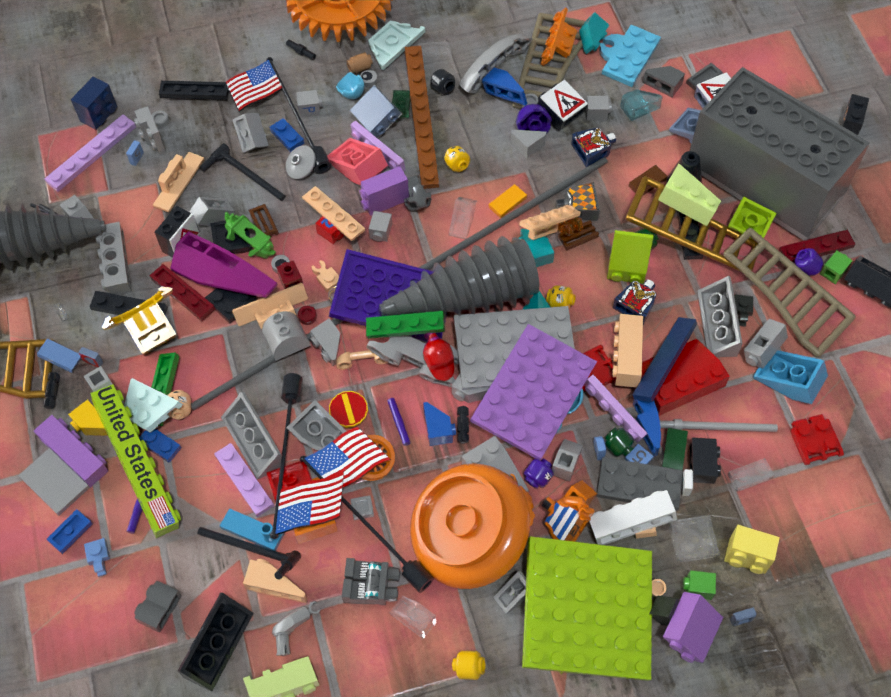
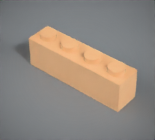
M620 314L619 321H615L614 332L618 334L614 336V347H617V351L614 350L613 362H616V366L613 365L612 377H616L615 385L637 387L642 376L643 316Z

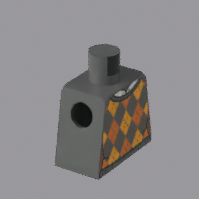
M594 182L567 188L565 199L556 200V209L564 205H571L581 213L580 216L570 220L597 221L600 209Z

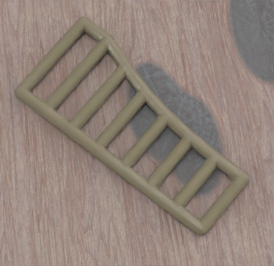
M538 14L532 34L533 39L529 45L518 83L525 94L532 93L539 97L543 93L524 89L525 83L552 87L556 83L562 82L570 64L583 47L580 33L577 32L575 39H580V41L576 45L573 44L571 53L567 58L562 55H553L552 61L563 63L561 68L531 63L533 57L542 59L541 55L543 52L535 50L536 44L546 46L547 39L538 38L540 32L550 34L549 30L551 27L542 26L543 20L554 22L553 18L555 15ZM565 17V22L569 25L582 27L585 22L584 20ZM529 70L555 74L557 78L553 81L528 76ZM516 102L512 104L514 108H523L522 104Z
M748 228L723 254L727 260L746 275L768 297L790 326L800 344L816 357H820L856 318L854 313L752 228ZM751 237L758 245L740 261L733 253ZM765 249L773 257L755 274L747 266ZM780 261L787 269L768 287L761 279ZM794 273L802 281L781 302L774 292ZM808 285L817 293L792 318L786 307ZM821 298H824L831 306L803 334L797 324ZM838 310L846 318L817 348L809 341L810 338Z

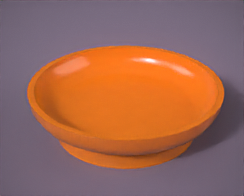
M484 464L458 465L435 477L420 494L414 506L410 523L412 547L419 563L440 583L459 589L483 587L500 579L519 560L529 537L530 511L522 489L505 472Z

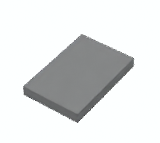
M50 448L18 475L58 516L90 488Z

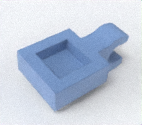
M105 538L84 544L87 563L94 566V571L98 577L106 575L104 561L109 560L110 556Z

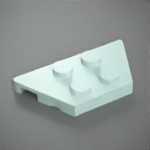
M389 21L368 40V43L380 68L384 70L405 51V47H410L425 33V27L420 26L419 29L411 27V24Z
M132 378L124 407L128 406L132 415L130 417L132 423H136L137 426L151 432L161 422L169 418L168 413L175 407L180 409L183 404Z

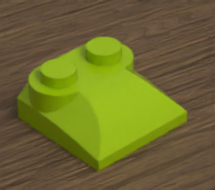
M743 197L728 227L741 234L748 228H752L764 238L776 212Z

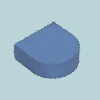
M602 436L594 437V449L597 460H602L606 455L604 439Z

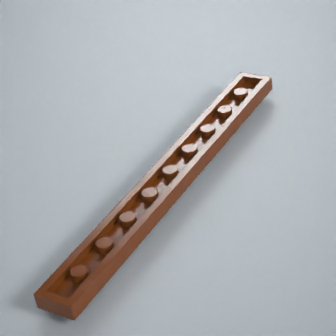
M421 46L405 47L421 185L424 189L439 188Z

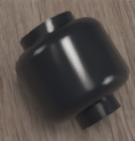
M439 69L431 76L430 84L439 93L448 94L455 88V77L446 70Z

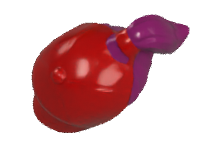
M436 333L424 334L427 342L423 349V356L431 374L437 380H449L454 374V355L450 344L438 338Z

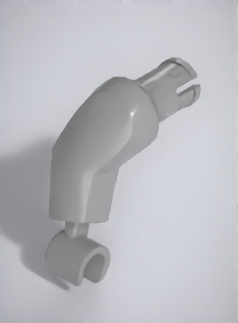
M316 601L311 602L307 609L306 607H301L289 613L273 627L272 635L276 637L277 656L291 654L289 635H291L295 628L309 620L310 614L318 615L321 609L316 612L311 610V606L317 604Z

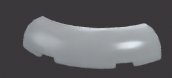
M515 34L494 43L474 61L459 85L468 93H477L483 84L482 79L488 74L489 70L499 66L505 61L506 56L510 54L525 53L533 38L525 34Z

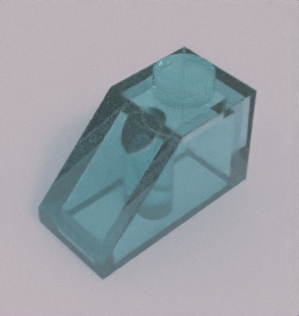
M634 90L622 96L620 107L630 121H633L660 109L663 97L651 92Z

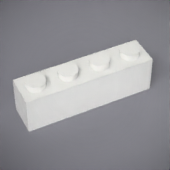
M665 490L656 491L645 498H636L624 505H616L604 512L598 511L592 515L590 524L597 544L606 545L635 535V533L676 521L677 515L668 491Z

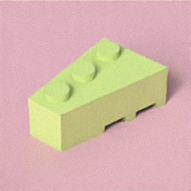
M679 163L658 199L705 226L708 225L721 202L720 199Z
M308 656L283 664L281 669L270 672L269 669L263 671V676L252 680L250 676L243 678L250 697H295L301 693H304V695L312 693L316 690L317 686H320Z

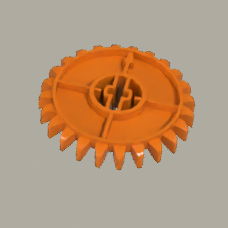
M286 0L287 12H291L293 23L299 19L300 31L309 24L310 37L313 38L317 30L321 28L323 41L327 40L330 30H334L337 42L341 40L342 30H346L347 35L352 41L354 40L355 27L365 37L367 36L366 22L377 30L376 16L386 21L384 9L391 12L390 0Z

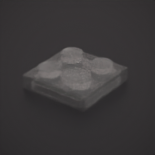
M710 515L678 519L668 523L677 563L714 558L720 555Z

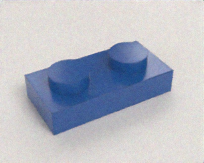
M284 118L269 127L271 133L290 152L304 144V139Z
M157 429L151 432L145 430L139 437L140 441H145L148 450L168 463L171 462L182 448L180 444Z
M76 509L46 540L63 554L92 525V522Z

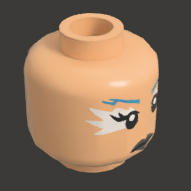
M174 390L167 395L183 404L180 409L175 407L168 413L169 417L179 420L191 413V397L189 394L182 390Z

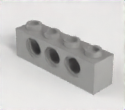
M120 222L105 224L106 231L95 235L97 244H100V248L97 249L99 259H102V264H99L100 272L104 275V279H101L102 288L107 290L108 293L116 295L130 293L132 290L123 229Z

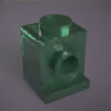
M393 90L392 103L402 113L399 118H409L410 91Z

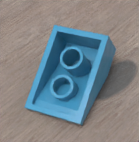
M778 350L763 369H757L753 377L755 380L793 400L812 404L828 377L824 360Z

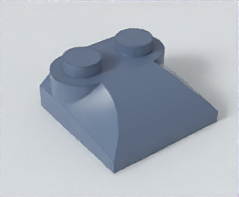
M687 108L669 128V131L688 138L690 143H692L701 110Z

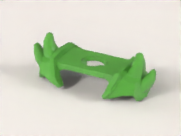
M225 212V228L228 231L227 239L234 240V233L239 235L254 248L248 254L250 257L255 255L267 259L275 255L276 251L270 240V235L264 234L246 216H237L234 213L229 214ZM244 230H254L256 233L255 237H247Z

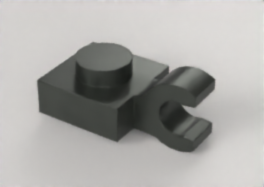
M734 294L739 326L746 327L748 316L753 314V296Z

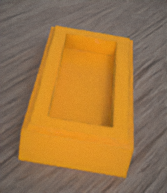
M514 184L489 203V208L502 218L527 199V194Z

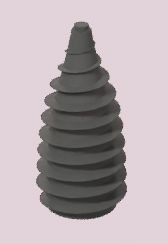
M7 203L5 211H0V267L3 263L8 270H12L16 260L22 267H26L29 257H32L36 263H40L44 253L53 258L56 249L61 248L66 252L68 245L72 243L79 244L80 240L92 238V236L105 232V221L68 216L67 212L65 216L54 213L53 208H51L49 214L43 213L38 205H36L34 212H29L23 203L19 211H13L9 203Z
M501 236L497 241V246L490 240L486 241L484 251L479 246L474 245L471 250V256L464 250H461L457 262L453 257L448 256L444 268L436 262L431 275L426 271H422L420 281L416 283L412 280L410 287L403 291L400 290L398 294L382 301V304H379L382 316L443 311L445 320L447 312H454L460 317L462 310H468L470 314L475 315L476 308H482L485 313H489L490 305H495L501 312L504 302H509L515 309L517 299L519 298L529 305L530 295L539 292L540 285L537 266L525 240L514 237L510 242L507 238Z

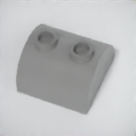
M283 311L275 313L263 324V335L276 361L311 346L297 316L292 312Z

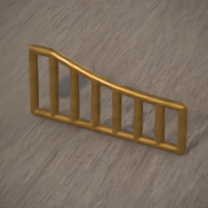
M647 176L642 177L626 215L627 221L740 271L719 252L726 234L737 240L742 235L741 233L711 218L707 226L702 224L694 243L685 239L692 218L687 215L679 235L668 231L676 209L669 207L661 228L651 224L660 203L658 199L666 185ZM649 185L656 188L657 191L645 220H642L634 215L646 186ZM709 226L719 230L713 250L702 246ZM748 238L744 242L748 245L753 246L752 250L758 245V243L751 238ZM741 246L733 253L734 256L738 257ZM757 257L747 266L751 271H753Z
M46 339L0 342V349H8L4 385H0L1 393L25 399L46 398L44 395L46 384L49 381L47 378L48 374L52 372V363L46 360L44 363L42 390L30 391L35 347H42ZM16 348H27L22 390L12 388Z

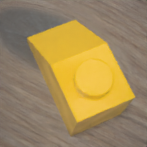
M88 399L68 414L72 419L70 424L77 432L81 430L84 435L108 436L95 407Z

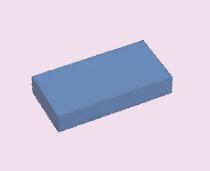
M46 339L37 352L38 357L71 373L82 359L79 353L50 339Z

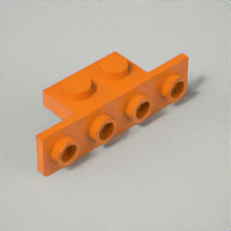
M566 7L561 12L558 11L553 18L554 24L549 30L550 36L545 43L546 49L541 55L542 66L552 60L555 51L565 58L571 53L577 29L565 22L568 11Z

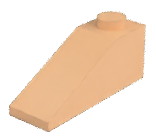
M257 559V561L250 560L243 582L246 590L307 603L306 594L285 576L280 580L275 578L274 574L277 569L269 564L268 561L263 559Z

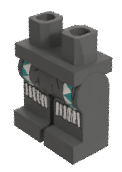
M346 558L345 579L342 589L343 602L349 604L386 605V601H398V588L388 587L389 581H400V568L389 567L388 562L356 561L354 558Z

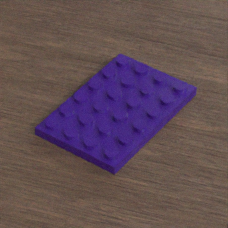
M346 249L329 317L366 326V318L382 316L379 304H382V301L398 294L400 290L403 291L410 287L412 280L416 283L420 281L422 271H426L429 275L433 271ZM437 332L438 338H442L443 332ZM415 334L412 336V338L427 342V339H425L424 334Z

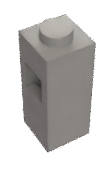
M768 319L744 349L746 362L751 366L763 369L788 338L786 325Z

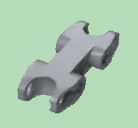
M413 335L392 336L385 343L369 340L366 348L390 364L399 365L401 360L404 359L421 367L419 376L431 383L452 387L455 382L453 377L446 381L434 378L424 360L423 349L425 343L412 338ZM451 346L454 355V363L459 364L458 352L453 346Z

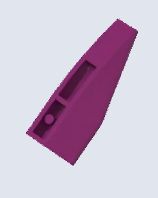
M189 231L176 244L170 269L198 284L267 298L278 285L277 282L245 260Z

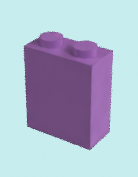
M400 166L361 181V190L359 192L363 199L361 200V205L364 211L367 210L369 215L372 216L374 211H384L404 203V199L409 197L408 179Z
M684 592L663 638L670 643L669 646L681 654L683 660L693 663V661L703 663L723 617L702 595Z

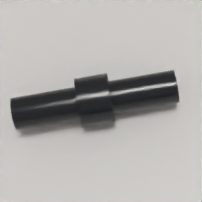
M290 39L287 40L286 45L294 49L297 54L304 55L311 60L316 58V54L307 50V47L297 44Z

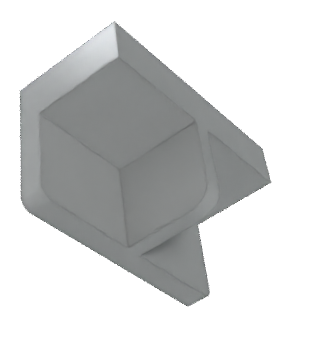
M245 113L232 119L243 153L268 146L258 113Z

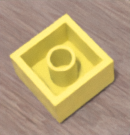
M737 525L729 539L724 561L733 567L748 568L756 574L766 573L775 561L780 537Z

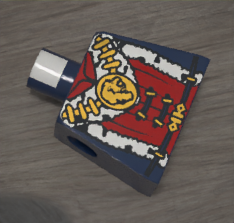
M597 127L573 133L571 145L585 167H588L601 158L610 155L611 144L616 142V137L614 133L604 135L602 130Z
M647 279L642 285L637 281H633L616 296L613 309L621 314L643 316L644 325L657 296L656 292L653 291L655 287L654 282Z

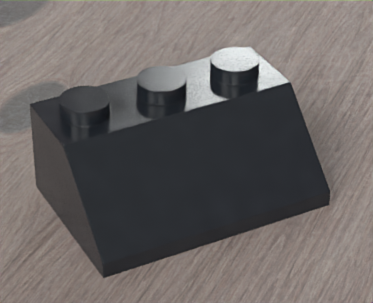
M860 255L845 277V280L848 281L847 284L855 289L859 287L865 290L864 294L871 298L876 296L882 300V304L891 307V272Z

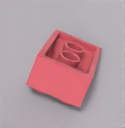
M352 138L346 140L327 155L334 168L358 185H361V181L380 174L388 166L380 148Z

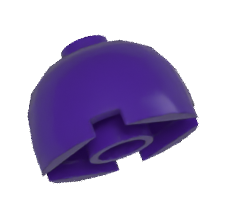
M529 104L518 112L516 125L518 130L542 131L547 134L551 128L550 123L552 120L543 106Z

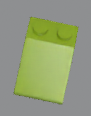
M615 230L607 279L631 283L637 281L643 284L647 273L653 235Z

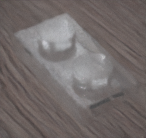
M765 458L728 473L736 492L773 479L775 476Z

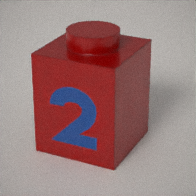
M323 216L315 223L317 234L332 244L337 240H341L344 236L341 231Z

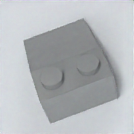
M493 436L462 456V465L471 463L484 464L500 469L509 476L514 474L518 485L529 492L509 454L496 436Z

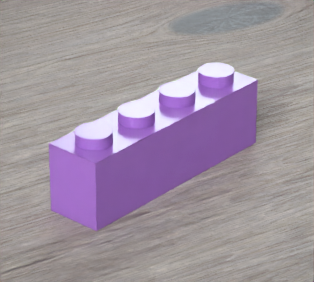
M51 415L34 430V433L91 488L108 472V469L105 467L107 462L99 454L95 456L92 453L94 450L87 442L82 444L79 441L81 439L74 430L71 432L67 430L68 425L61 418L57 420Z

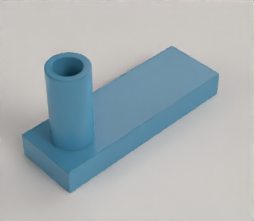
M230 508L220 524L222 530L274 551L277 550L285 535L282 533L276 539H272L270 534L273 527L270 523H262Z

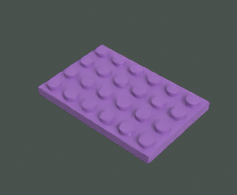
M528 324L471 417L470 422L541 461L597 361Z

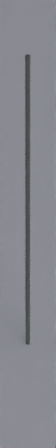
M601 158L419 268L430 270L436 262L440 264L448 256L455 255L607 164V158ZM336 318L331 319L335 326L344 321ZM308 333V334H306V336H307L308 340L310 341L311 334ZM269 356L192 402V410H196L276 362L274 356Z

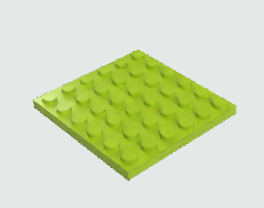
M530 536L528 538L522 668L650 681L652 615L649 613L652 609V551Z

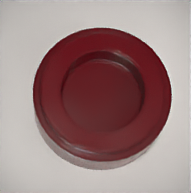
M309 305L301 307L298 311L299 321L304 325L313 324L317 319L315 308Z

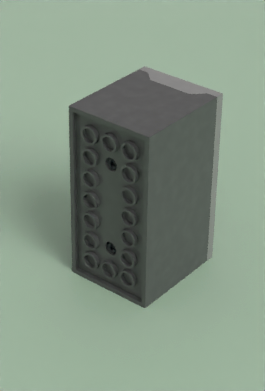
M742 67L700 111L690 151L696 152L699 155L703 177L739 200L745 197L776 212L773 219L775 223L802 240H808L845 196L870 142Z

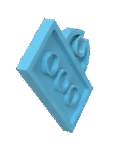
M630 25L625 35L611 34L603 38V43L600 44L599 49L600 55L607 61L602 70V75L633 87L658 46L661 37L634 25Z

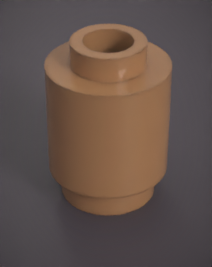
M366 52L350 57V60L346 61L349 71L355 74L370 69L371 64H373L370 54L367 55Z

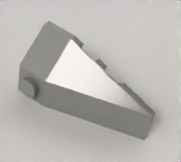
M316 400L286 427L301 443L317 451L323 449L346 432Z

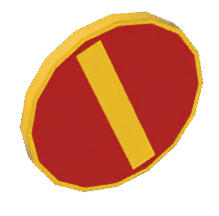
M343 391L337 394L329 405V414L345 428L361 424L368 413V404L365 398L354 391Z

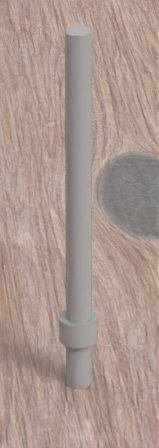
M673 419V421L660 420L661 428L679 430L777 432L778 430L777 424L682 421V419Z

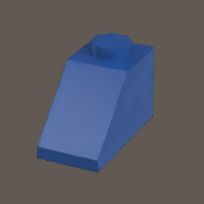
M423 402L429 445L453 443V435H456L455 423L451 424L448 415L430 403Z

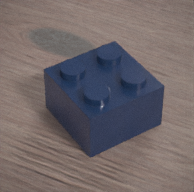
M94 76L71 99L80 122L95 130L118 107L109 84Z

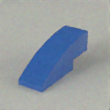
M634 399L632 405L638 413L636 421L647 432L643 439L655 457L658 455L661 442V426L654 400L653 402Z

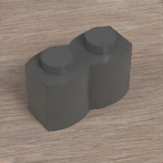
M156 581L154 585L151 584L146 591L147 597L143 603H139L136 607L134 618L138 623L160 633L182 595L178 590Z

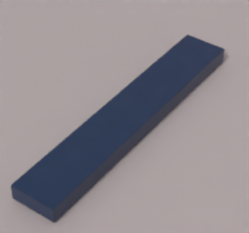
M678 317L634 391L633 397L635 400L653 402L697 326L696 319Z

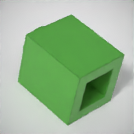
M836 251L825 263L820 275L836 285L847 272L853 260L848 258L847 255Z
M690 570L688 576L684 577L683 590H686L688 593L700 594L705 599L712 600L716 594V573Z

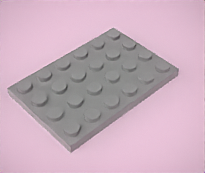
M568 306L476 313L475 315L464 314L460 317L459 315H454L462 390L489 388L528 324L575 349Z

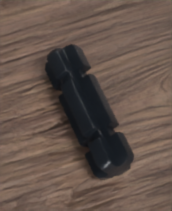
M50 372L48 374L47 380L49 381L46 384L44 395L46 398L43 401V406L46 409H53L55 407L56 401L54 400L57 396V383H59L60 379L57 372Z
M460 406L457 408V415H459L457 417V432H459L457 434V441L464 444L469 442V434H467L469 433V417H467L469 415V408Z

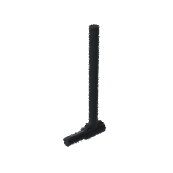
M225 143L220 145L199 166L204 172L215 161H222L224 159L279 200L283 201L286 197L278 189L229 155L230 149Z
M200 527L197 532L200 536L281 561L282 566L274 574L278 580L282 579L301 559V554L295 550L284 554Z

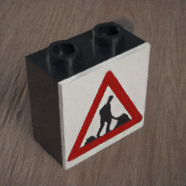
M565 80L553 85L548 92H543L538 97L539 101L537 103L547 110L552 120L551 124L558 131L581 116L588 105Z
M176 206L154 232L162 252L172 258L176 244L188 231L197 236L200 235L193 214L179 206Z

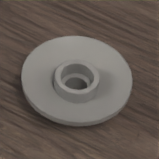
M299 146L289 154L286 161V172L291 178L302 179L311 173L316 162L313 149L308 146Z

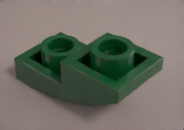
M668 428L662 467L683 470L688 431Z

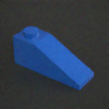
M494 67L482 79L487 94L525 106L528 104L524 90L507 71Z

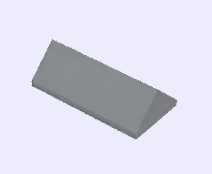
M727 276L697 291L706 347L716 357H737L743 344L731 277Z
M241 392L221 418L256 479H261L267 475L266 472L280 468L282 455L245 392Z

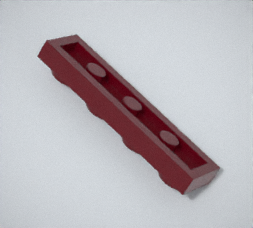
M847 229L781 246L778 251L795 263L798 252L803 249H814L821 257L836 251L852 249L855 246V242Z
M164 264L149 275L151 280L158 286L172 288L173 292L170 296L200 321H203L215 310L212 303Z

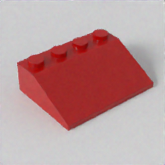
M698 339L686 343L657 393L654 402L659 416L726 387L730 375L721 361ZM655 357L642 362L641 379Z

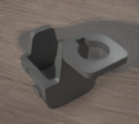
M419 175L407 177L410 197L404 199V204L409 211L430 206V201L432 200L431 192L426 193L423 186L419 184Z

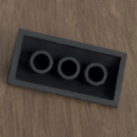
M220 592L178 669L179 674L184 679L209 691H213L254 613Z

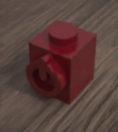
M294 260L284 262L276 267L284 289L303 283Z

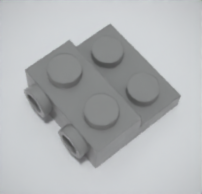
M148 106L135 110L137 118L134 121L137 129H139L138 132L141 139H145L147 145L151 144L153 150L157 149L159 155L166 154L159 131Z

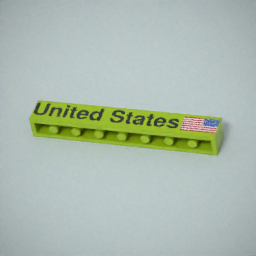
M112 384L90 393L93 405L155 537H161L178 529L179 521L181 520L180 514L177 509L173 510L170 504L173 501L169 492H164L162 487L164 481L161 475H156L154 468H156L155 462L152 457L148 458L146 454L148 448L145 441H140L138 437L140 432L137 424H132L130 420L132 415L128 406H123L122 401H124L121 391H116Z

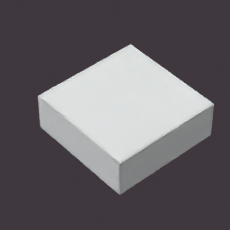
M685 469L682 475V496H689L693 490V471Z

